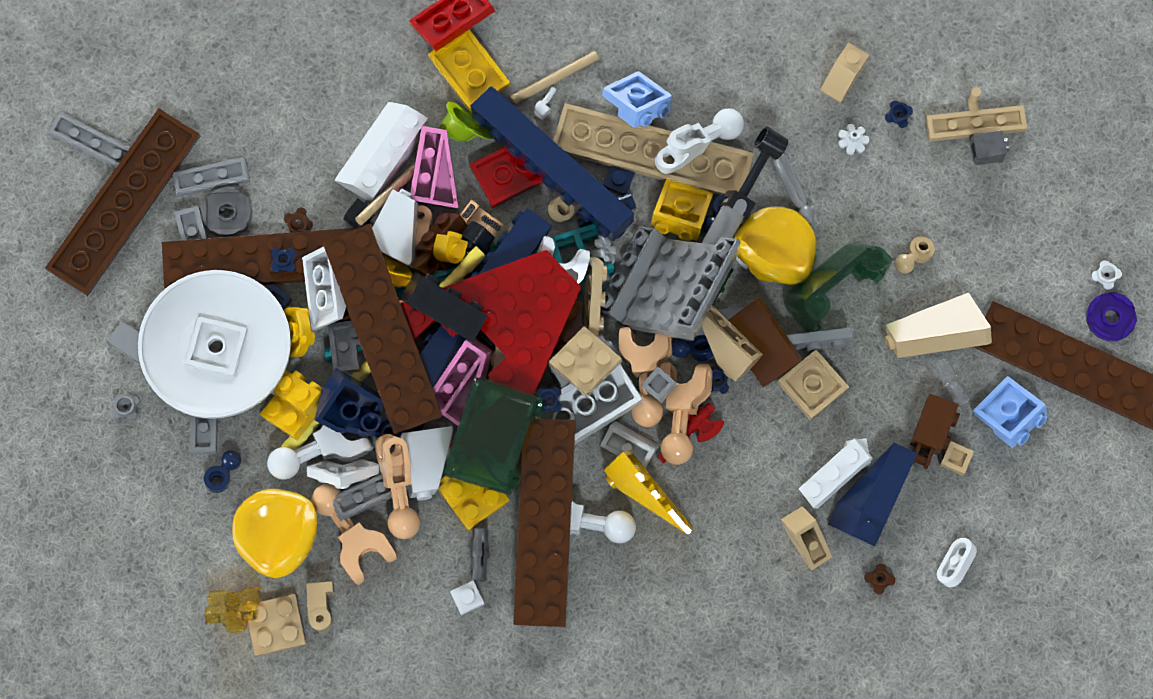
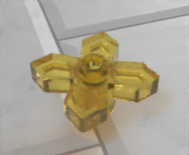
M247 587L239 592L231 593L225 589L209 591V606L205 607L204 612L205 623L222 622L229 633L244 631L249 620L258 619V604L261 602L260 587Z

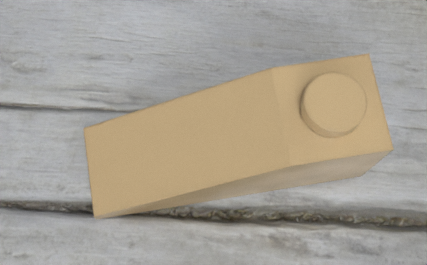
M713 305L711 306L702 323V328L717 364L722 368L727 377L732 378L736 382L749 372L763 354Z

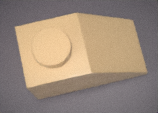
M848 42L834 63L820 91L841 103L867 65L869 55Z
M803 506L781 519L789 538L811 571L833 558L817 521Z

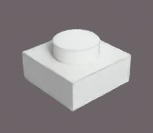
M474 580L450 591L461 616L485 605Z

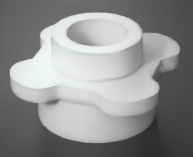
M1106 260L1102 261L1100 268L1092 273V279L1103 284V287L1107 290L1112 289L1115 280L1120 279L1122 276L1121 270Z

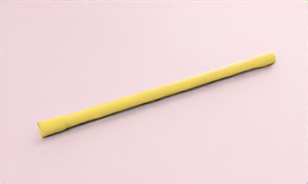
M475 246L439 286L443 288L461 281L484 260L486 255ZM367 360L359 367L360 372H354L351 375L360 382H363L371 373ZM314 419L298 441L289 436L281 446L293 450L300 448L321 424Z

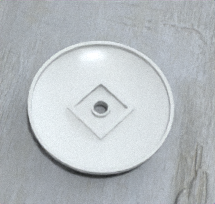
M225 270L194 273L168 286L158 295L147 310L138 338L140 365L147 382L154 392L164 402L182 413L211 419L234 416L261 403L276 388L283 377L291 351L289 324L277 299L268 289L254 279ZM214 341L223 343V348L218 353H213L209 350L211 343Z

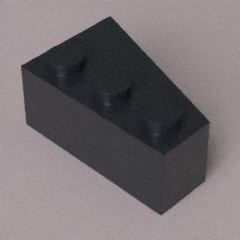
M414 273L399 300L473 342L488 315L482 312L484 307L473 300L469 304L460 299L463 294L451 287L446 291L439 286L441 281L429 274L423 277Z

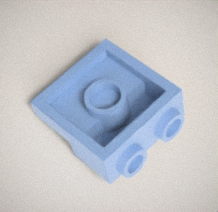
M639 71L603 88L602 96L619 108L618 117L633 128L640 125L647 127L653 119L657 117L665 118L671 110L672 95Z
M1008 376L973 410L974 415L992 428L994 434L1011 448H1014L1017 444L1020 446L1025 444L1029 439V432L1034 427H1042L1047 420L1046 404Z

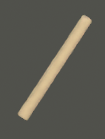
M593 51L510 96L514 105L599 60V56L596 51Z
M416 161L355 218L358 224L363 225L385 204L392 189L398 192L413 177Z

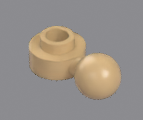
M557 197L550 201L548 212L554 221L564 222L573 216L574 206L572 204L570 206L566 205L560 197Z
M916 237L913 239L908 248V254H901L896 258L895 267L897 271L907 274L914 269L915 262H928L935 251L933 242L926 237ZM919 246H924L926 250H921Z

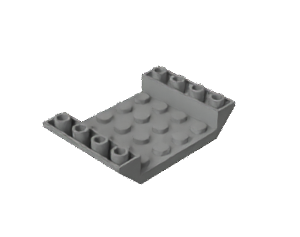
M639 226L633 234L627 250L622 255L619 265L610 277V281L605 289V306L600 307V315L632 330L694 341L739 254L741 241L734 238L720 237L716 245L673 240L667 239L655 228Z

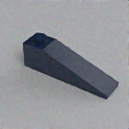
M335 368L322 388L314 418L315 421L335 432L355 433L364 437H380L384 434L400 437L402 433L421 431L426 424L423 423L394 434L379 393Z
M893 443L838 501L828 525L875 546L917 453Z

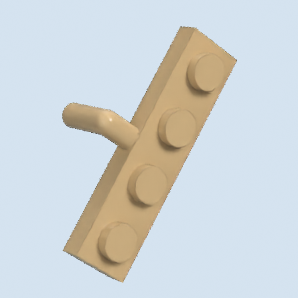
M975 87L968 98L969 111L926 116L928 140L933 142L971 138L976 134L1001 130L1003 134L1026 132L1027 122L1024 105L979 110L978 99L981 95V90Z

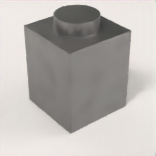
M1002 130L972 136L970 148L974 165L1004 161L1009 152V142L1007 138L1003 137Z

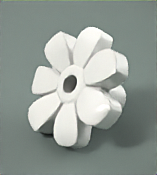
M849 124L847 125V131L840 130L838 137L842 140L838 142V145L841 149L847 147L846 153L848 155H853L855 150L858 153H862L865 151L864 145L869 143V137L863 136L865 133L863 127L855 130V125Z
M598 235V239L594 242L597 248L590 250L591 257L603 258L605 263H614L615 246H611V241L608 237L603 238L601 235Z

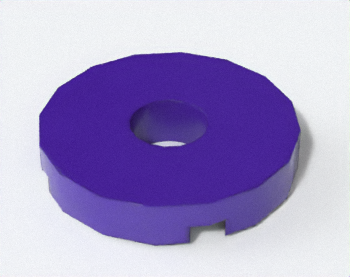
M1109 292L1098 295L1089 304L1086 311V322L1090 331L1096 337L1105 341H1119L1126 338L1134 330L1137 315L1133 303L1126 296L1116 292ZM1105 312H1116L1118 321L1115 323L1107 321Z

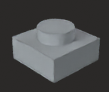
M657 367L641 386L662 403L678 384Z

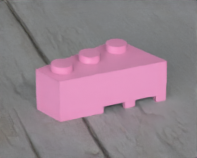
M422 126L410 192L414 195L413 200L459 208L448 132L443 129Z
M476 338L473 342L467 339L464 341L433 388L442 414L464 431L474 423L493 353L492 349Z

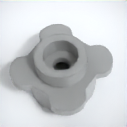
M122 394L116 395L114 398L115 409L112 411V415L117 419L127 417L129 420H134L137 417L136 406L139 404V398L135 395L131 397Z

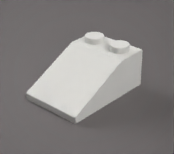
M324 247L302 257L312 331L342 319L346 309V304Z

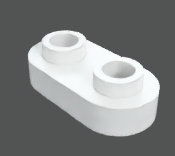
M959 538L954 541L938 568L937 578L946 587H955L963 580L976 556V546L969 539Z

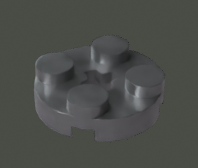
M225 187L215 190L202 205L201 213L205 225L211 233L220 237H234L245 232L252 219V207L249 200L235 188ZM225 207H229L231 211H234L229 218L220 215L221 212L225 211Z

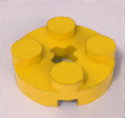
M287 307L284 309V313L291 334L290 357H302L307 352L308 347L312 346L315 342V334L311 330L309 310L307 308Z

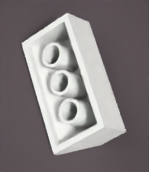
M388 102L334 181L372 203L391 185L419 144L422 126L429 127L428 118L407 105Z
M619 364L588 397L584 396L571 383L562 388V394L560 395L561 411L554 412L552 410L540 413L537 410L538 404L528 410L533 418L575 420V444L631 411L635 406L643 402V399L622 365ZM548 398V399H547V402H548V403H550V402L552 401L551 398Z

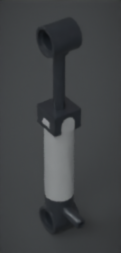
M768 126L761 130L754 142V147L760 152L739 192L736 190L726 191L719 204L721 209L703 239V244L716 245L720 237H734L744 218L749 217L756 204L747 198L768 158L777 160L784 153L789 142L787 138Z

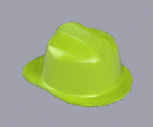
M448 102L446 104L448 113L440 123V129L447 130L449 137L459 142L470 141L476 136L488 140L493 139L489 134V130L484 125L480 127L474 122L471 117L472 114L456 103Z

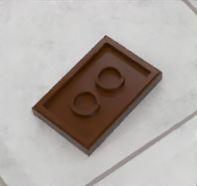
M760 297L728 319L763 354L750 369L762 387H765L803 360Z

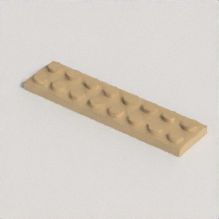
M564 103L553 140L572 157L610 167L612 165L624 168L636 174L666 181V179L713 192L715 195L725 194L727 190L739 192L750 172L754 157L752 152L710 142L704 153L695 157L687 165L670 174H664L656 167L654 159L660 150L668 146L667 139L673 131L650 125L647 127L640 125L633 128L620 117ZM671 155L663 158V162L673 164L674 158Z

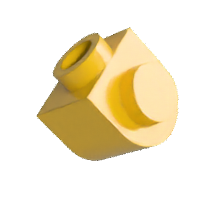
M448 231L447 235L437 234L433 247L434 256L441 262L459 263L465 256L468 242L462 240L463 235Z

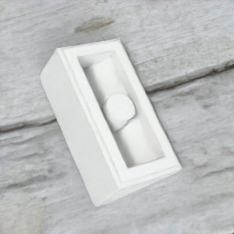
M614 421L610 425L600 446L617 456L622 452L631 450L646 468L659 445Z

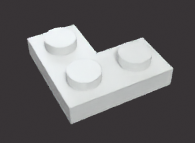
M365 459L345 465L325 460L307 466L308 477L317 479L320 483L335 485V488L338 489L348 488L352 483L364 482L369 477L380 474L379 464Z

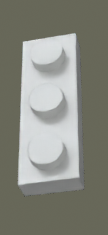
M853 439L805 482L799 490L811 506L818 509L873 458L858 439Z

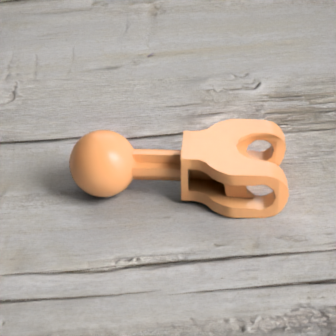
M622 327L619 330V352L631 365L634 376L636 378L639 377V394L643 399V402L631 410V415L638 425L652 427L662 419L663 406L641 385L661 363L667 362L671 357L672 337L655 334L654 341L650 345L642 347L636 345L633 331L629 327Z
M670 362L661 363L659 368L677 383L676 368ZM698 364L695 367L692 379L687 383H677L678 386L666 398V409L673 414L671 434L667 435L662 441L661 453L663 458L673 465L686 463L693 454V443L686 435L688 415H697L698 406L711 394L712 369L709 364Z
M384 434L377 439L375 447L383 484L385 487L391 488L394 510L388 517L387 525L390 533L396 538L409 539L418 532L420 518L417 512L410 508L408 504L405 485L412 484L408 446L402 438L391 434ZM394 444V451L390 453V447Z
M322 484L314 490L311 502L316 512L322 516H330L342 533L338 537L342 543L340 563L353 582L359 586L365 580L364 574L359 567L360 558L364 553L370 551L378 552L388 563H392L397 559L396 553L382 533L366 530L360 522L354 525L350 518L340 522L333 506V500L342 491L335 488V485ZM342 498L336 499L339 504L341 503Z

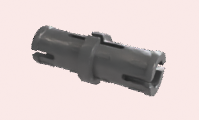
M474 528L472 530V551H470L469 555L472 558L470 580L487 581V559L490 558V552H488L489 529Z

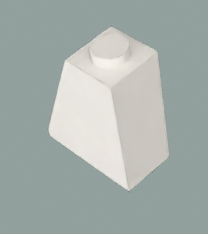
M392 189L372 229L382 253L413 268L418 203L413 200V194L403 189H400L399 192Z
M452 426L402 433L399 437L407 443L411 463L410 476L412 484L408 485L409 498L417 497L418 501L432 498V495L438 490L453 432Z

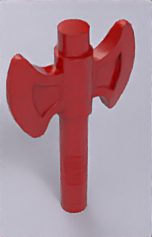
M708 402L699 411L697 410V415H688L686 435L690 437L693 432L695 433L698 430V442L710 440L721 431L724 421H711L708 419L715 410L714 406ZM660 452L657 458L664 464L666 460Z

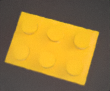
M470 29L437 52L433 50L428 53L429 59L470 113L472 112L470 105L490 86L494 87L499 93L510 86V81Z

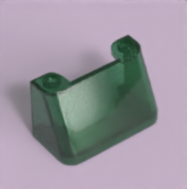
M848 243L812 271L804 282L790 289L785 295L784 307L806 333L820 331L819 322L830 310V301L825 294L850 274L858 282L870 279L878 284L887 276L893 259L881 247Z
M476 377L471 386L447 460L445 476L506 495H511L512 491L516 492L520 483V477L517 476L516 471L517 463L531 421H534L536 417L540 418L543 412L544 403H541L543 397L486 378Z

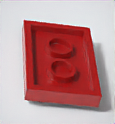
M438 0L410 19L409 22L411 27L437 52L493 14L495 10L488 0Z
M507 146L469 164L492 209L543 184L542 178L537 173L532 174L527 170L523 160L519 157L514 158L507 151Z

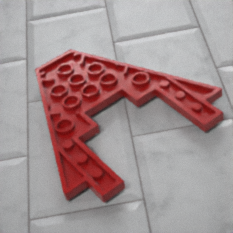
M547 250L443 287L446 291L451 287L463 294L460 299L468 304L473 300L484 307L482 312L488 315L481 330L506 356L488 374L505 394L449 445L467 465L485 448L501 464L505 463L582 288ZM401 303L415 340L435 320L407 303ZM443 326L453 338H455L458 335L454 331Z

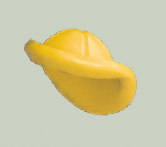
M774 206L762 208L750 215L739 226L733 237L741 241L738 258L748 266L750 272L758 280L795 285L804 282L812 272L817 249L816 236L807 220L793 209Z
M282 489L261 490L247 498L234 515L232 524L234 546L239 555L260 574L269 578L287 576L303 563L312 550L318 527L317 513L310 500L299 493Z

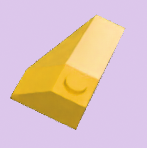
M631 450L622 452L604 469V472L607 474L605 479L613 489L617 487L621 492L687 535L695 530Z

